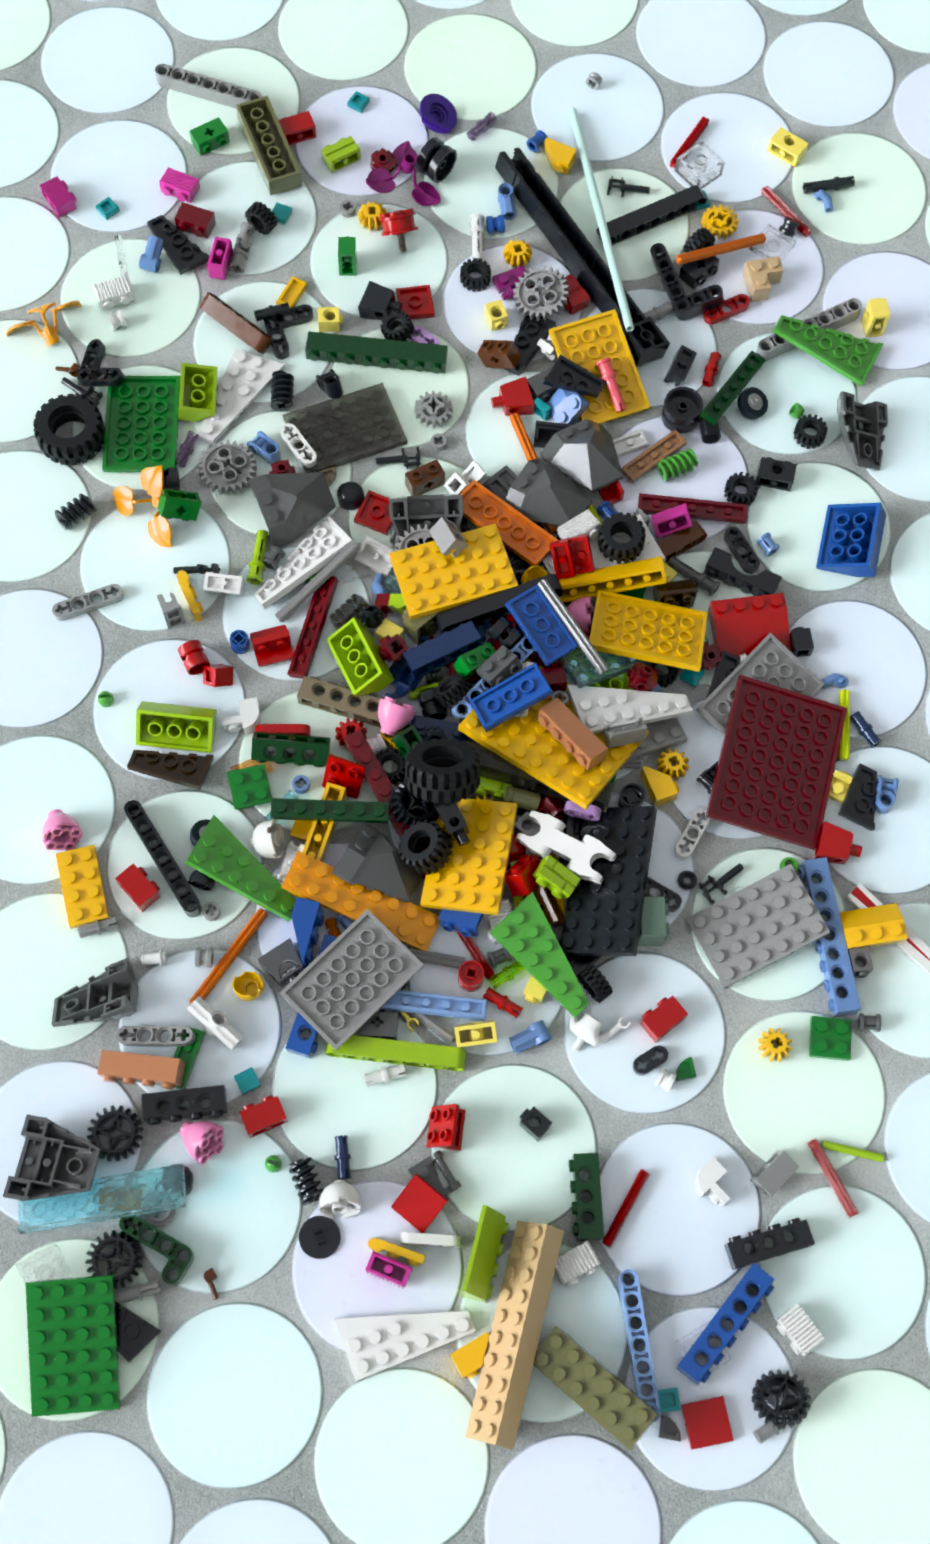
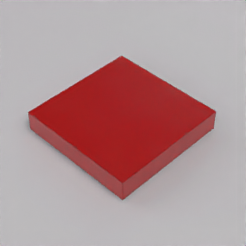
M430 285L396 288L397 302L402 303L401 311L407 313L411 320L435 317Z
M369 490L354 517V523L387 535L392 526L389 514L390 498Z
M416 1173L392 1204L391 1208L421 1233H425L449 1199Z
M723 1396L681 1405L691 1450L734 1441Z

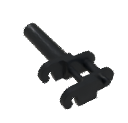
M612 176L609 179L607 195H609L612 187L620 188V191H622L621 197H623L624 191L649 194L650 187L625 184L623 177L622 179H613ZM613 182H615V183H621V186H620V185H612V183H613Z
M66 377L61 380L63 385L84 396V399L89 398L96 406L100 404L99 400L103 398V393L94 391L93 386L86 391Z
M419 446L416 447V456L407 457L404 453V448H401L402 455L375 458L376 465L403 462L406 463L404 464L406 469L409 466H417L418 468L421 465V462H419ZM416 459V462L408 463L407 460Z
M212 563L211 568L204 564H197V566L174 567L173 572L177 574L183 570L187 574H206V572L219 573L221 569L218 564Z
M740 863L720 877L717 882L714 880V877L709 875L706 882L703 884L698 883L699 889H702L703 896L713 905L715 901L711 900L709 893L718 888L726 895L727 891L723 889V885L744 868ZM712 883L713 887L707 890L706 886Z

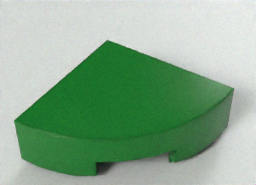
M692 1057L685 1059L678 1066L676 1082L696 1078Z

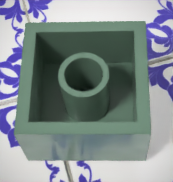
M665 897L644 898L638 946H662L663 941L667 939L669 923H666V915L669 913V905L665 903Z

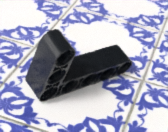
M662 243L652 245L650 249L652 262L679 320L691 319L723 304V290L719 285H711L686 295L665 246Z

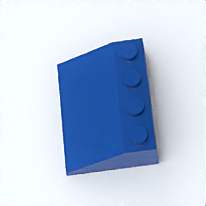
M881 502L828 505L816 564L817 569L853 577H875L886 519V512Z

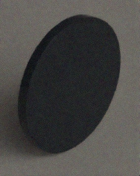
M315 1216L308 1219L302 1225L299 1232V1244L305 1254L315 1259H324L331 1256L338 1249L341 1240L338 1225L332 1219L325 1216Z

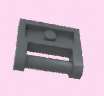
M506 465L486 480L483 486L505 501L506 497L494 484L497 483L508 494L509 488L517 478V475Z
M438 1150L409 1168L408 1171L412 1177L417 1173L446 1197L462 1185L459 1180L456 1181L442 1158L441 1150ZM433 1162H436L449 1184L445 1189L430 1166Z

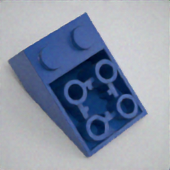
M296 897L291 917L303 968L305 969L313 961V945L318 943V926L322 927L324 915L320 902Z

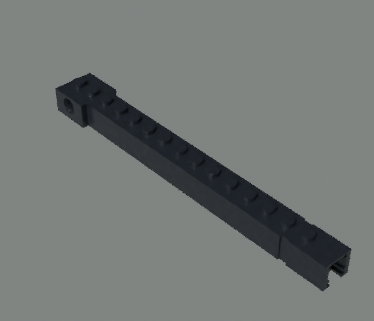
M519 147L514 148L513 159H510L505 151L500 152L495 165V169L506 183L512 185L514 195L601 313L613 309L616 310L635 365L639 366L664 357L670 342L653 319H647L624 289L634 325L633 331L627 332L625 330L609 267L539 173L537 174L535 168Z

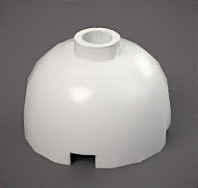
M276 819L257 825L253 836L250 838L252 848H255L256 852L266 859L281 858L285 853V850H281V843L285 844L284 832L281 824H276Z
M344 1180L334 1181L325 1187L320 1195V1214L333 1219L334 1215L343 1214L341 1219L359 1214L361 1200L358 1190Z

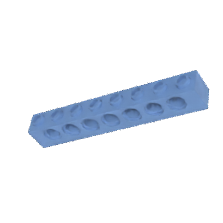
M827 857L804 860L799 867V877L803 879L804 887L819 913L827 916L828 921L824 922L832 936V940H827L823 937L815 942L816 953L820 954L821 959L819 962L820 971L824 973L825 977L823 982L824 990L829 995V1011H832L833 1017L857 1014L861 1010ZM812 877L817 878L820 883H819V884L814 883V882L811 880V878H812ZM815 896H821L824 902H818ZM828 952H833L837 959H831ZM832 971L839 972L841 978H835ZM837 990L843 991L845 998L839 997Z

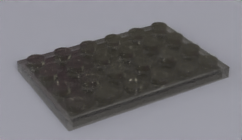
M383 383L282 415L284 423L295 425L316 453L317 463L314 467L306 468L302 465L305 473H317L334 466L339 467L407 444V438ZM297 442L294 444V447L296 449H300L304 446V444L301 442ZM305 452V458L309 459V461L312 460V457L309 458Z

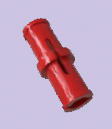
M718 352L710 354L709 362L705 366V375L702 380V384L705 387L713 386L715 375L718 374V365L721 359V354Z
M488 987L487 993H484L483 998L498 1006L497 1009L500 1011L503 1009L517 1019L523 1007L509 1000L508 996H503L491 989V987Z

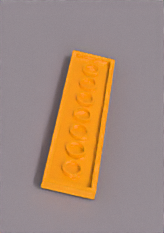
M297 851L281 888L302 898L320 902V906L353 921L368 909L403 944L418 950H428L439 924V915L409 901L407 903L385 896V892L375 889L370 891L367 890L366 886L357 883L355 886L348 884L332 874L335 869L334 867Z

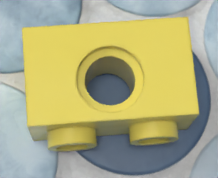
M780 127L770 139L767 151L795 167L806 154L809 143Z
M874 298L868 301L861 319L865 338L883 335L891 316L886 298Z
M495 1019L454 1026L457 1048L498 1042Z

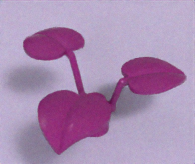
M409 141L400 144L392 153L397 161V167H399L393 176L386 169L376 168L369 173L366 179L367 185L374 191L389 193L394 190L396 184L393 179L396 178L401 170L405 174L412 172L413 185L415 187L412 190L414 201L422 206L437 205L441 202L440 195L433 185L425 181H421L417 185L415 167L418 155L411 147Z

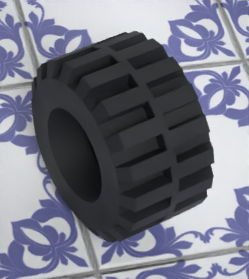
M619 512L618 515L613 513L611 518L606 517L600 526L598 537L599 550L601 553L603 552L605 558L609 557L611 562L616 560L618 564H621V561L629 563V559L634 561L636 556L639 557L641 551H643L646 536L645 527H642L643 523L641 520L637 521L638 517L635 515L631 517V513L623 515V512ZM616 533H625L632 540L627 543H618L613 540L612 536Z
M417 821L416 824H411L409 829L406 828L405 834L400 837L401 842L398 843L400 850L398 852L401 859L420 874L425 873L428 875L431 874V871L433 873L438 872L439 868L442 869L445 862L448 863L450 860L448 857L453 852L451 850L453 848L452 839L433 821ZM430 842V844H429V846L427 847V849H426L425 851L421 852L422 849H423V847H424L427 843Z

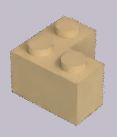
M779 256L747 261L745 263L743 278L751 302L768 300L771 284L780 283L783 267Z

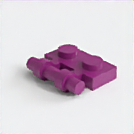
M524 265L492 276V282L498 293L506 292L501 294L503 301L514 299L513 289L516 288L515 282L520 283L518 277L524 278L523 272H527Z

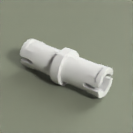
M404 1064L390 1068L382 1067L379 1071L365 1073L364 1080L366 1086L381 1082L386 1084L389 1083V1080L406 1077Z

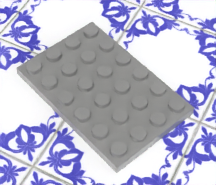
M769 633L696 711L724 736L737 679L740 675L813 697L825 684L775 636Z
M792 864L686 918L724 989L830 934V930Z
M367 909L280 992V995L337 1052L424 967V964Z

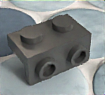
M502 645L475 671L492 688L518 673L522 668V664L517 655Z

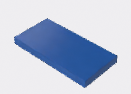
M537 584L505 603L506 608L546 667L579 647Z
M535 662L471 699L469 702L483 728L488 732L554 693Z

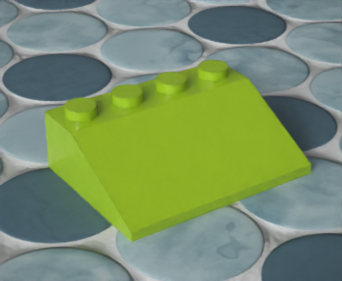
M487 1205L482 1206L461 1297L486 1303L487 1298L491 1299L494 1286L490 1285L491 1278L497 1275L499 1265L495 1264L496 1257L502 1254L504 1244L500 1243L502 1235H506L509 1224L505 1222V1215Z

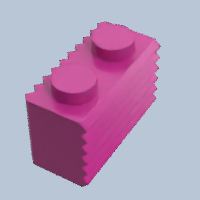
M167 167L166 172H164L161 180H159L162 193L167 196L177 197L182 202L191 203L200 189L198 178Z
M58 176L39 185L42 195L58 217L61 218L64 214L76 210V197L73 192L68 191V186L64 180L60 181Z
M215 237L207 264L210 278L226 279L233 253L230 239Z
M686 503L651 515L652 524L658 538L664 537V535L667 536L671 532L674 533L675 531L678 532V530L681 531V529L692 527L691 516Z
M373 1251L366 1266L367 1274L370 1273L371 1276L374 1275L379 1279L382 1278L386 1282L390 1281V1284L394 1283V1286L398 1285V1288L402 1287L404 1289L411 1275L412 1267Z

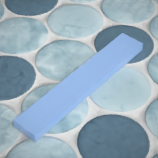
M399 990L380 1010L485 1021L487 1000Z

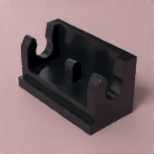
M681 345L663 381L669 383L670 380H675V386H679L682 381L684 382L697 352Z
M536 421L533 447L544 448L556 432L572 424Z

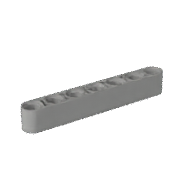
M158 64L155 67L157 84L159 86L235 109L237 104L262 97V94L256 90L171 65Z
M851 298L802 322L809 325L816 324L819 328L823 329L830 328L836 330L855 321L859 317L862 302L857 298ZM774 333L759 341L756 354L768 361L796 348V346Z

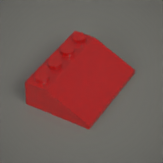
M784 593L710 602L708 615L713 640L721 652L725 651L735 656L742 655L743 653L749 655L769 633L775 636L791 652L788 612Z

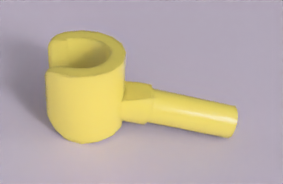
M400 1012L405 1018L410 1032H414L410 1027L412 1023H416L420 1027L416 1018H411L406 1012Z

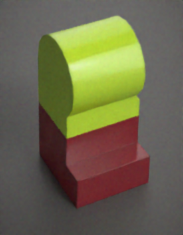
M377 594L375 606L379 608V611H383L384 618H387L388 613H400L402 615L407 609L402 594Z

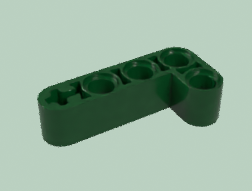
M133 1214L123 1215L119 1221L120 1229L127 1235L168 1258L169 1260L162 1271V1279L171 1286L180 1284L194 1261L193 1251L188 1246ZM126 1222H133V1224L139 1227L138 1231L132 1227L128 1228ZM146 1230L153 1231V1236L150 1240L143 1239V1234ZM170 1240L171 1247L169 1250L162 1251V1242ZM182 1251H188L189 1258L184 1262L179 1261V1254ZM174 1269L177 1270V1278L169 1281L167 1278L168 1272Z

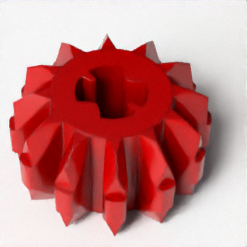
M349 718L346 719V723L340 721V727L335 729L337 733L335 739L339 741L340 747L345 745L346 750L348 748L343 738L348 736V733L351 732L352 734V732L354 733L360 729L365 739H367V735H365L367 728L363 727L364 723L362 721L357 723L356 718L352 722H350Z

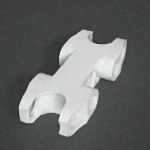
M531 810L529 814L530 819L541 826L540 831L534 836L518 833L516 836L517 841L540 858L550 855L551 852L569 861L567 868L581 879L601 884L604 880L603 876L591 868L592 863L598 858L614 861L617 857L616 853L606 847L600 840L585 834L581 842L563 833L566 825L562 821L551 815Z

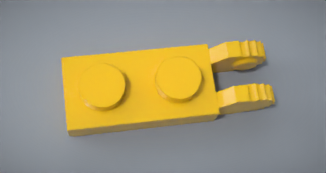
M181 570L176 575L179 586L195 622L203 620L201 615L204 612L200 601L196 602L195 600L197 595L194 587H190L191 583L186 571Z
M375 1237L368 1241L369 1249L376 1252L386 1250V1255L395 1259H398L399 1256L407 1258L406 1263L417 1267L419 1263L424 1264L426 1257L423 1254Z

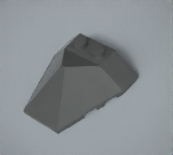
M842 391L837 399V413L842 437L856 466L879 471L883 454L881 444L882 441H885L883 431L884 427L888 424L887 404L878 401L861 404L855 402L854 394Z
M588 419L556 432L540 452V455L546 462L555 465L566 477L570 476L575 479V483L592 493L623 479V473L610 433L602 424Z
M538 458L528 461L510 486L505 502L531 521H534V523H550L551 526L559 527L586 511L591 505L592 500L555 465Z
M323 472L264 474L248 480L254 498H256L265 520L272 544L276 547L292 543L336 507Z
M439 494L390 498L389 514L398 539L399 536L405 537L404 530L410 533L411 526L414 530H417L418 524L421 529H424L425 524H427L430 530L441 517L454 522L459 529L463 517V496ZM419 539V543L423 544V540ZM411 543L407 548L416 546V544Z
M367 823L362 825L332 874L348 884L355 886L357 883L366 886L367 890L370 891L375 889L385 892V896L407 903L423 878L420 873L416 872L401 859L399 850L383 833Z
M129 958L105 967L106 972L96 978L94 975L89 977V982L80 988L76 985L55 998L52 1026L60 1027L118 1020L136 1013L138 984Z
M27 1114L21 1135L25 1138L15 1176H8L3 1197L28 1201L89 1192L101 1149L48 1118Z

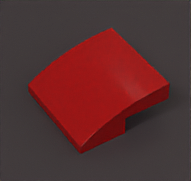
M588 534L558 540L549 544L558 579L575 577L576 574L594 572L595 566Z

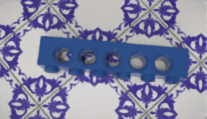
M325 934L317 957L337 937ZM297 1013L285 1048L288 1052L310 1058L311 1054H315L317 1051L318 1042L316 1040L319 1033L299 1013ZM305 1030H310L312 1035L309 1039L301 1038V1033Z
M753 1263L678 1364L677 1370L697 1386L701 1381L705 1383L712 1374L709 1369L713 1364L718 1366L725 1356L722 1354L726 1346L730 1349L737 1340L734 1335L739 1329L743 1331L750 1322L747 1319L750 1313L756 1314L762 1303L759 1302L764 1295L768 1297L775 1288L772 1285L774 1278ZM750 1286L755 1287L758 1290V1295H749L747 1288ZM741 1303L745 1306L746 1311L738 1313L734 1305ZM724 1320L731 1321L733 1329L725 1330L722 1327V1322ZM716 1337L720 1340L721 1345L717 1348L712 1347L709 1339ZM703 1354L708 1358V1363L700 1365L696 1357Z

